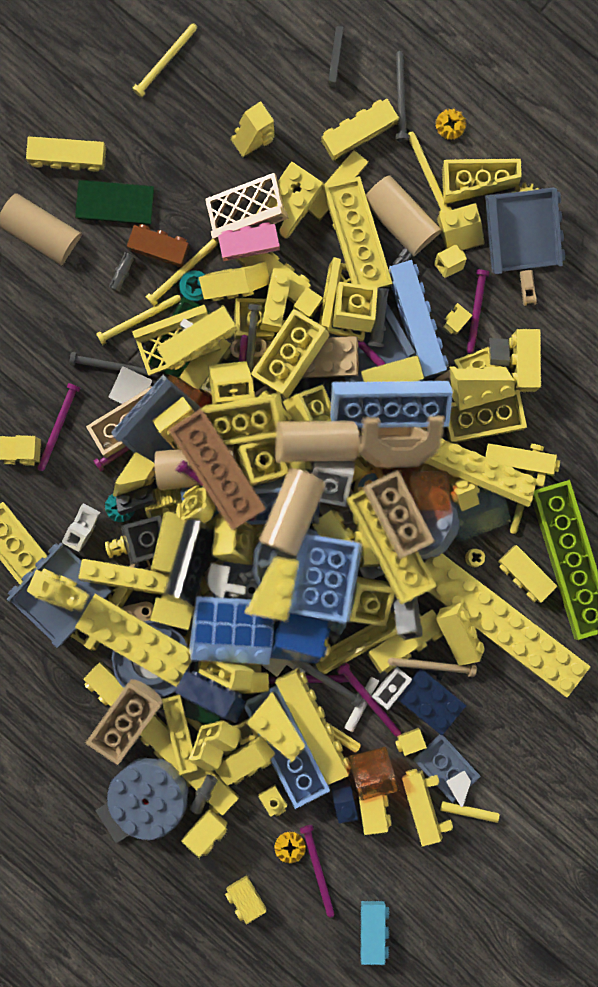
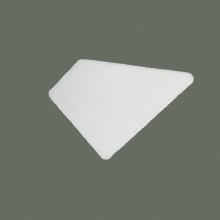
M465 771L446 781L461 807L464 805L471 783Z

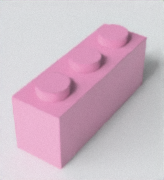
M270 222L262 223L256 228L251 226L240 228L241 231L236 232L226 230L221 232V235H218L223 261L280 250L275 224H270Z

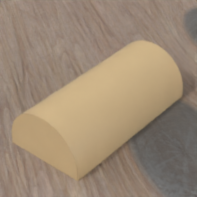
M386 176L366 194L370 211L413 256L418 254L442 232V229L391 176Z
M17 193L6 202L0 212L1 229L63 266L82 236V233Z
M152 386L86 426L105 459L126 447L125 444L117 441L111 432Z
M354 421L277 422L276 462L354 461L357 458L359 452V432Z
M226 445L229 452L235 459L234 446ZM181 450L156 451L155 476L159 490L191 488L194 486L202 487L183 472L179 474L175 471L183 459L188 462Z
M289 468L259 543L296 557L326 483L307 472Z
M399 471L363 487L399 559L434 542Z
M130 680L86 741V744L118 765L161 706V697L145 683L138 680Z

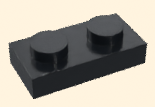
M150 484L116 496L118 513L122 516L156 504L154 487Z

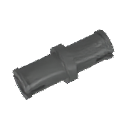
M124 252L119 266L114 270L116 271L108 287L120 292L125 278L130 274L128 273L136 257Z
M207 774L201 788L197 789L196 797L192 805H190L192 812L200 814L206 801L210 800L211 792L218 781L215 776Z

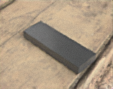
M337 26L335 30L328 86L332 88L336 87L343 27Z

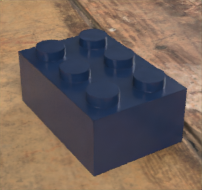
M418 668L412 675L411 682L397 699L442 736L466 705L424 670Z
M185 671L175 693L236 723L247 701L241 699L242 694L196 671H193L192 674Z

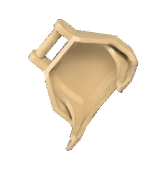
M430 416L427 432L419 427L379 428V418H366L363 422V434L359 437V455L375 467L419 466L438 453L441 447L444 417Z

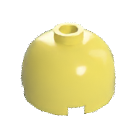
M194 486L184 493L182 504L178 503L176 512L179 518L183 521L193 519L203 523L212 519L216 505L204 487Z

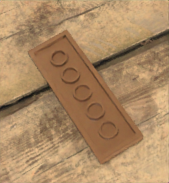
M202 408L168 430L231 530L236 529L266 509Z

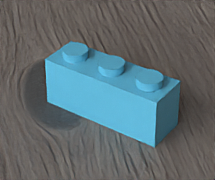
M361 901L362 965H385V959L389 958V947H385V939H389V927H385V919H389V907H385L384 901Z

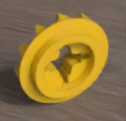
M446 109L437 117L436 129L442 137L456 139L465 131L466 119L461 112L455 109ZM448 118H450L452 122H457L454 124V131L451 128V126L446 125L448 123Z
M285 832L277 838L275 853L282 862L291 864L299 861L304 856L306 846L299 834ZM289 840H291L292 846L299 847L292 850L291 856H289L288 850L282 849L288 846Z

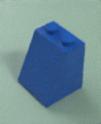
M291 612L288 614L287 621L278 619L275 621L270 658L318 663L321 658L325 657L327 650L324 642L325 639H328L330 628L327 627L328 620Z

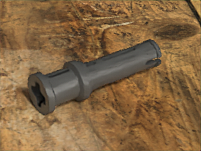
M377 288L376 315L370 335V342H368L369 346L384 347L385 345L383 343L384 331H386L384 323L389 289Z

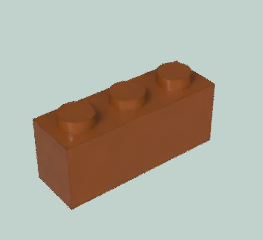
M140 224L139 226H133L127 248L129 251L181 268L187 256L189 244L182 237L176 236L172 238L164 231L158 230L154 232L150 230V227Z

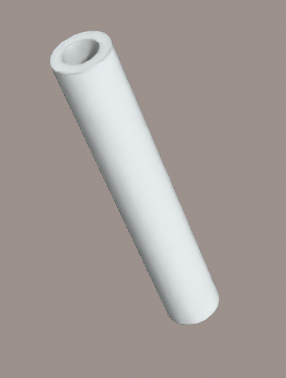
M370 677L365 687L371 696L379 683V680ZM363 698L360 704L354 708L344 727L350 732L354 731L368 704Z

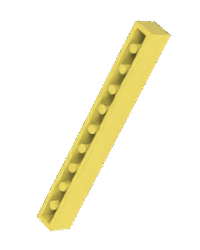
M99 662L83 679L86 682L84 685L91 692L95 690L100 695L98 699L106 706L108 704L112 706L124 689L117 681L114 673L103 662ZM154 714L141 732L140 740L146 746L151 745L155 749L154 754L158 758H164L178 771L168 726ZM198 767V771L182 775L187 786H193L196 790L201 788L207 774H211L218 779L211 792L210 800H207L211 804L209 808L215 814L220 813L223 815L239 799V796L229 786H226L213 770L206 772Z

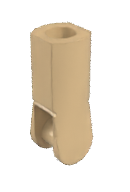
M533 270L521 271L523 305L527 306L530 303L536 305L537 299ZM531 291L532 296H526V292Z

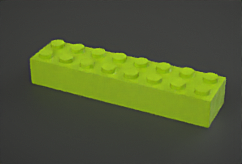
M567 480L534 490L532 502L574 639L579 640L598 634V570L571 482Z

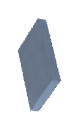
M440 734L426 746L427 748L423 749L413 758L428 777L438 775L439 784L437 786L452 803L456 798L449 788L447 780L465 771L471 781V786L481 777L452 744Z

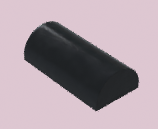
M189 519L185 521L163 595L168 600L194 607L214 539V531L199 520Z

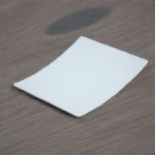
M122 366L109 398L123 404L148 389L152 380Z

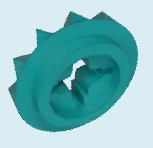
M189 271L183 275L179 287L185 298L191 301H199L204 298L201 288H196L192 293V287L188 285L190 283L194 284L197 279L198 286L201 287L199 277L205 275L204 273Z
M113 494L105 502L107 515L116 522H125L135 513L133 511L121 516L117 509H112L117 506L116 497Z

